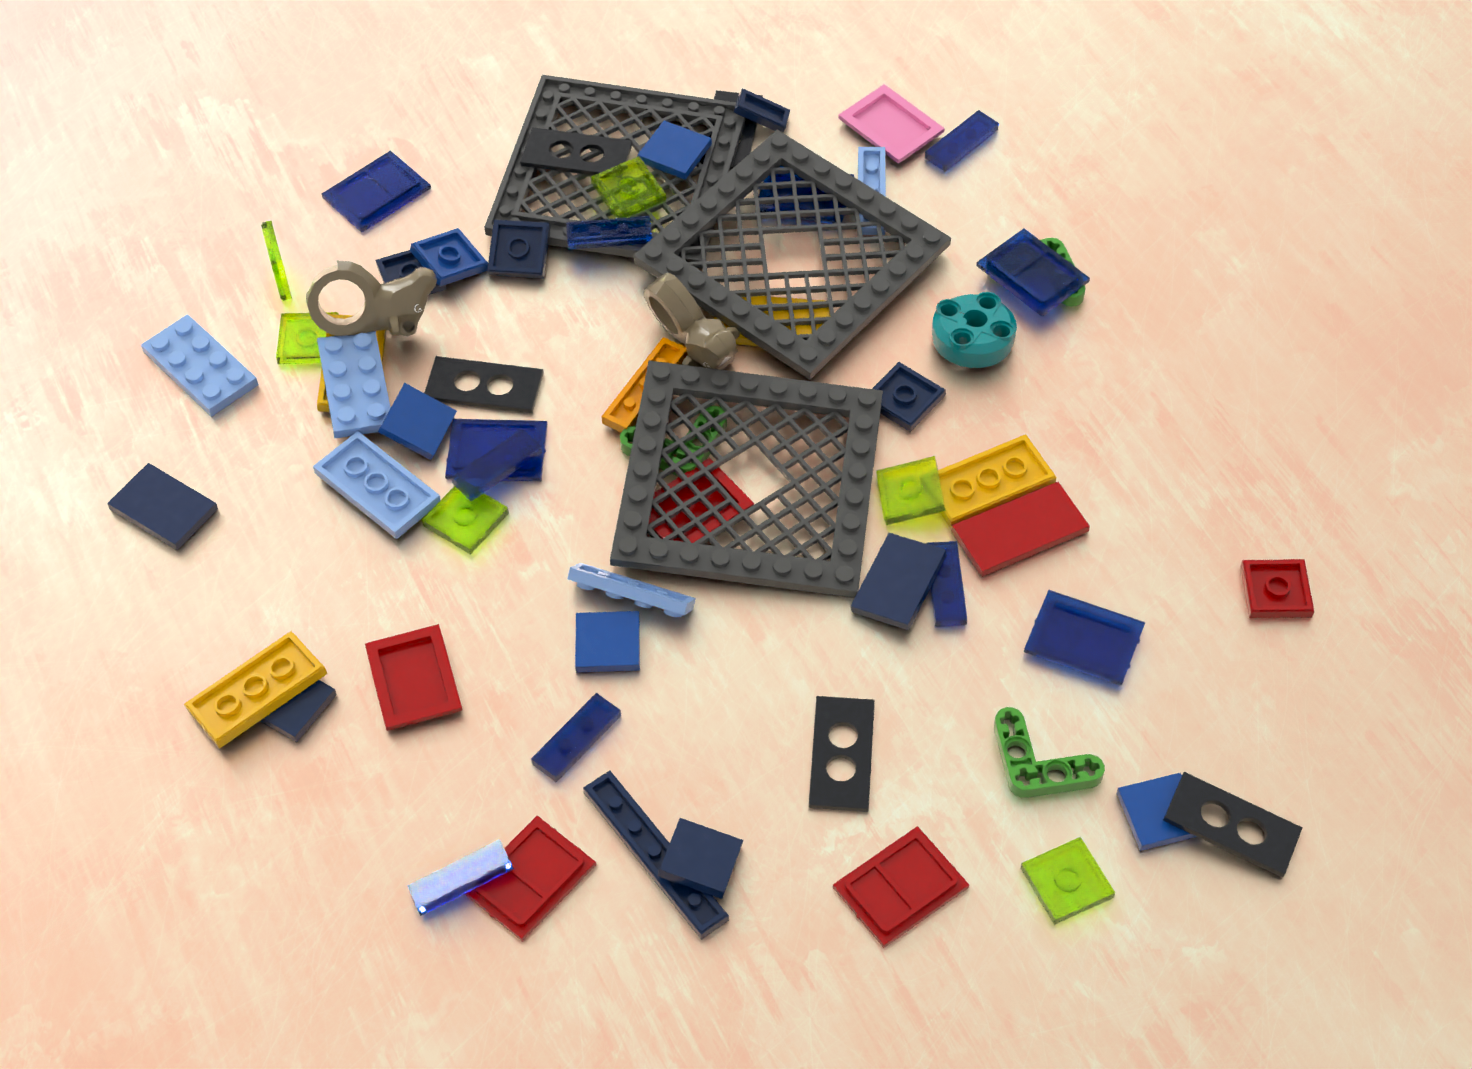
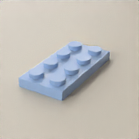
M188 314L141 344L143 352L211 417L259 385L257 378Z
M376 331L317 338L334 438L352 436L357 431L361 434L378 432L391 407Z
M359 431L355 432L313 466L314 473L395 539H398L441 503L438 493Z

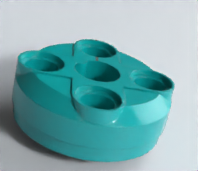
M982 292L979 294L961 295L951 299H944L937 303L932 321V340L938 353L951 363L968 368H984L995 365L1008 356L1015 342L1017 324L1012 312L1001 303L1000 297L995 293Z

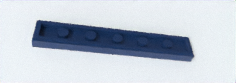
M611 770L583 787L585 796L701 940L729 921V915L712 895L658 876L670 843Z

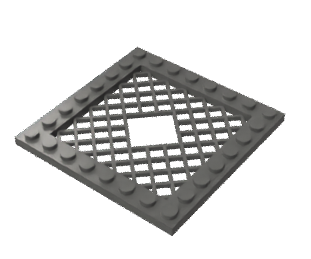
M542 74L484 226L485 235L492 236L494 219L546 222L551 226L548 245L634 258L633 255L658 234L656 232H649L650 230L657 228L661 232L664 229L663 224L677 218L732 169L746 118L733 113L736 102ZM570 105L576 106L578 110L568 115L563 110V108ZM598 109L602 110L604 114L593 119L589 112ZM559 113L562 118L556 120ZM626 113L630 118L619 122L614 116ZM583 115L588 121L577 126L572 120ZM646 117H653L656 122L645 126L641 120ZM609 119L614 125L603 130L599 123ZM664 120L667 122L679 121L682 124L681 127L694 132L696 131L693 127L700 124L705 125L708 130L699 134L707 137L712 135V145L705 153L703 165L699 161L696 165L697 168L693 169L686 180L679 177L669 180L664 174L666 172L651 167L654 170L653 172L611 192L597 176L585 174L573 176L570 172L556 170L546 172L545 169L526 167L520 164L532 127L558 131L556 127L567 123L572 129L566 132L583 134V130L593 126L598 132L594 136L609 137V134L619 130L624 136L619 139L632 140V146L638 153L647 142L639 145L634 139L644 134L650 139L653 135L650 131L657 129ZM635 123L640 129L629 134L624 127ZM562 144L565 148L557 152L550 150V154L559 158L568 153L572 154L573 149L568 145ZM590 148L591 152L581 156L584 161H588L603 154V152L599 149ZM538 170L541 173V175L535 177L536 172ZM563 172L568 179L556 184L551 177ZM699 174V178L696 184L691 179V177ZM589 176L594 183L583 188L578 181ZM659 176L664 183L653 188L648 181ZM544 180L551 185V187L542 191L535 187L536 184ZM682 181H686L691 187L681 192L674 186ZM573 184L577 191L566 196L561 189ZM642 184L648 191L636 196L631 189ZM599 188L604 195L593 200L588 193ZM669 188L674 195L663 200L658 193ZM530 189H531V191L534 193V195H531V196L528 197V194H529ZM556 192L560 199L549 204L544 197ZM626 192L631 199L620 204L615 197ZM694 193L690 204L685 197ZM583 196L587 203L576 208L571 201ZM653 196L658 203L646 208L641 201ZM540 200L544 206L532 212L528 204ZM610 200L614 207L603 212L598 205ZM679 200L685 207L673 212L668 205ZM566 204L570 211L559 216L554 209ZM636 204L641 211L630 216L625 208ZM593 208L597 215L586 220L581 213ZM663 208L668 215L657 220L652 215V212ZM549 211V213H550L553 217H551V216H545V215H542V214H544V213H546V212ZM620 212L624 219L613 224L608 217ZM576 216L579 219V221L571 220L569 218ZM646 216L652 223L640 228L635 221ZM603 220L606 225L597 224L596 222ZM630 224L633 229L623 228V226ZM715 224L708 230H714ZM704 237V246H709L711 237ZM699 238L689 247L700 246ZM701 253L685 254L686 262L702 261Z
M776 130L635 253L633 257L636 265L656 278L665 273H671L677 277L699 307L720 319L729 327H735L741 335L810 380L950 246L951 237L781 131ZM775 174H790L791 181L776 182ZM769 175L771 176L770 183H761ZM795 175L805 181H795ZM811 187L812 195L797 196L796 188ZM792 188L793 196L778 197L777 189ZM816 188L826 194L817 195ZM772 189L773 197L758 198L757 190ZM753 190L754 198L743 199ZM818 201H833L834 209H819ZM798 202H813L814 210H799ZM838 202L848 208H838ZM779 203H794L795 211H780ZM759 204H774L775 212L760 213ZM755 205L756 213L741 214L740 206ZM735 206L736 214H726ZM859 213L870 222H860ZM854 214L855 222L841 223L840 215ZM835 215L836 223L821 224L820 216ZM815 216L816 225H801L800 217ZM796 217L797 226H782L781 218ZM776 218L777 227H762L761 219ZM741 220H757L758 228L742 229ZM722 221H737L738 229L723 230ZM716 222L718 223V230H708ZM876 226L877 236L863 237L861 227ZM881 226L884 227L883 230H885L891 235L882 236ZM857 229L858 237L843 238L842 230ZM837 230L838 238L823 239L822 231ZM818 232L823 270L768 273L763 234ZM739 235L740 244L724 245L723 236ZM743 235H759V243L744 244ZM704 237H719L720 245L704 246ZM699 238L700 246L689 247ZM898 242L900 250L885 251L884 243ZM879 243L880 251L865 252L864 244ZM859 244L860 252L845 253L844 245ZM839 245L841 254H825L824 246ZM760 249L761 258L746 259L745 250ZM725 251H741V259L726 260ZM705 252H721L722 260L706 261ZM701 253L702 261L686 262L685 254ZM893 257V258L887 263L886 258ZM881 258L882 267H867L866 259ZM861 259L863 268H848L846 260ZM842 260L843 269L828 270L827 261ZM747 265H762L763 273L748 274ZM742 266L743 274L728 275L727 267ZM722 267L723 276H708L707 268ZM864 274L865 283L850 284L849 275ZM869 274H875L871 279H869ZM829 276H844L845 284L830 285ZM809 277H824L825 285L810 286ZM804 278L805 287H790L789 279ZM784 279L785 288H770L769 280ZM764 280L765 289L750 290L749 281ZM744 281L745 290H729V282ZM858 290V291L852 296L851 291ZM846 291L847 300L832 301L831 292ZM826 292L827 301L812 302L811 293ZM806 293L807 302L792 303L791 294ZM786 294L787 303L772 304L771 295ZM751 296H766L767 304L752 305ZM833 307H841L834 313ZM829 308L830 317L814 318L813 309ZM808 309L809 318L794 319L793 310ZM788 310L789 319L774 320L773 311ZM815 324H823L816 330ZM811 325L812 334L797 335L795 326Z
M649 361L613 540L610 565L855 598L859 589L883 390ZM673 395H679V397L673 400ZM696 398L710 399V400L706 401V402L703 403V404H700V403L696 400ZM688 399L695 409L684 415L677 405ZM725 402H733L739 404L730 408ZM717 403L725 412L713 418L706 409ZM754 405L764 406L768 408L759 412ZM747 407L754 416L742 422L735 413ZM783 409L795 410L797 412L789 416ZM670 410H672L678 419L668 424ZM776 410L784 420L772 426L765 417ZM701 413L708 422L696 428L689 419ZM813 413L826 414V416L819 420ZM805 414L813 424L802 430L795 420ZM730 417L738 426L726 433L718 423ZM843 417H849V424ZM835 418L842 428L832 434L824 424ZM760 421L767 430L755 436L748 427ZM684 423L691 432L679 439L672 429ZM789 424L797 434L785 440L778 430ZM713 427L721 436L709 443L702 433ZM818 428L826 438L815 444L808 434ZM743 431L750 440L739 447L731 437ZM667 433L674 443L664 448ZM847 433L846 447L837 440V438ZM773 435L780 444L768 450L761 441ZM696 437L703 444V447L692 453L685 443ZM802 438L810 448L798 454L791 444ZM726 441L733 451L722 457L714 447ZM832 443L840 452L828 458L821 448ZM756 445L790 483L744 511L710 472ZM679 447L687 457L674 463L667 454ZM786 449L793 458L782 465L774 455ZM709 451L717 461L704 467L697 457ZM815 452L823 462L812 469L804 459ZM844 457L843 470L841 472L834 462ZM663 458L670 467L659 473L661 459ZM692 461L700 471L688 478L680 468ZM799 463L806 473L795 479L787 469ZM829 467L836 477L825 483L817 473ZM675 472L682 482L670 488L663 478ZM705 476L712 486L700 492L693 482ZM811 477L820 487L808 494L800 484ZM841 481L838 497L830 488ZM658 483L665 492L654 498ZM688 487L695 496L683 503L675 493ZM795 488L803 498L791 504L783 494ZM718 491L725 498V501L713 507L705 497ZM825 492L833 502L821 508L813 498ZM670 497L678 507L666 514L658 504ZM778 498L786 508L774 515L766 505ZM701 501L708 511L696 518L688 508ZM808 502L816 512L805 519L796 509ZM731 505L739 515L726 521L719 511ZM838 506L835 523L827 513ZM653 508L660 518L650 523ZM761 509L769 519L757 526L749 516ZM684 512L691 522L678 528L671 518ZM791 513L799 523L788 530L780 522V519ZM714 516L722 525L709 533L702 525V522ZM822 517L830 527L818 534L810 523ZM744 520L752 530L739 536L732 526ZM666 523L673 533L661 539L653 529ZM774 523L782 534L770 540L762 530ZM696 526L705 536L691 543L684 533ZM805 528L813 538L801 545L793 534ZM727 531L734 541L722 547L714 537ZM834 532L833 546L831 548L823 538ZM757 534L765 545L752 551L745 541ZM678 537V538H679L680 540H682L683 542H681V541H674L673 539H675V538ZM788 539L796 549L783 555L775 545ZM709 541L712 545H704V544ZM818 542L826 553L814 559L806 549ZM737 546H740L742 549H734V548L737 547ZM770 549L774 554L765 552ZM801 553L804 558L795 556Z

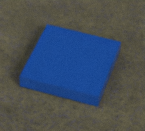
M664 120L638 153V162L686 180L712 145V140L710 137Z
M459 228L411 243L410 252L420 264L433 270L439 287L487 271L488 262Z
M404 382L378 432L432 460L457 411Z
M639 611L576 613V673L640 671Z
M1181 773L1117 789L1116 794L1140 851L1196 837L1163 821L1181 779Z

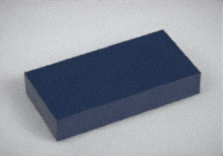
M742 88L733 113L773 131L779 130L783 133L786 129L790 109Z

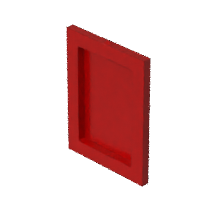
M709 457L701 463L704 467H707L714 461ZM696 467L684 474L689 478L700 470ZM719 467L710 472L744 511L754 505V502ZM705 476L693 482L700 492L712 486ZM678 477L667 485L672 488L681 483L682 480ZM688 487L675 493L683 503L695 496ZM660 488L655 492L654 498L663 494L665 491L662 488ZM718 491L705 497L713 507L725 501V498ZM670 497L658 504L666 514L678 507ZM701 501L688 508L696 518L708 511ZM731 505L719 511L726 521L739 515ZM653 508L650 523L660 518ZM684 512L671 518L678 528L691 522ZM714 516L702 522V525L709 533L722 525ZM666 523L653 529L661 539L673 533ZM696 526L684 533L691 543L705 536ZM678 537L675 538V539H673L674 541H681V542H683V541L680 540Z
M439 624L364 643L386 731L463 711Z
M536 816L462 892L486 911L491 918H494L518 939L523 941L597 864L581 848L570 842L539 816Z
M918 826L833 884V889L883 948L969 888L968 882Z

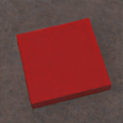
M1305 559L1242 560L1240 567L1249 618L1313 617L1314 606Z

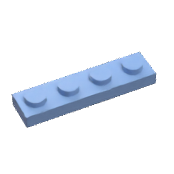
M858 147V180L886 197L885 147ZM859 213L860 222H870ZM881 226L882 235H885L884 227ZM861 227L862 235H877V227Z
M578 563L570 567L567 578L577 582L576 586L585 590L597 588L606 591L605 595L614 599L626 597L635 600L634 604L643 608L655 606L664 609L663 613L672 617H682V615L691 612L696 598L584 563Z

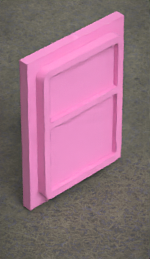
M885 84L838 115V119L875 147H885V154L898 164L945 131L944 127Z

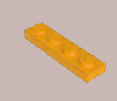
M663 337L601 416L602 424L619 432H622L624 429L627 430L628 427L635 426L648 362L657 361L681 365L688 355L686 347Z

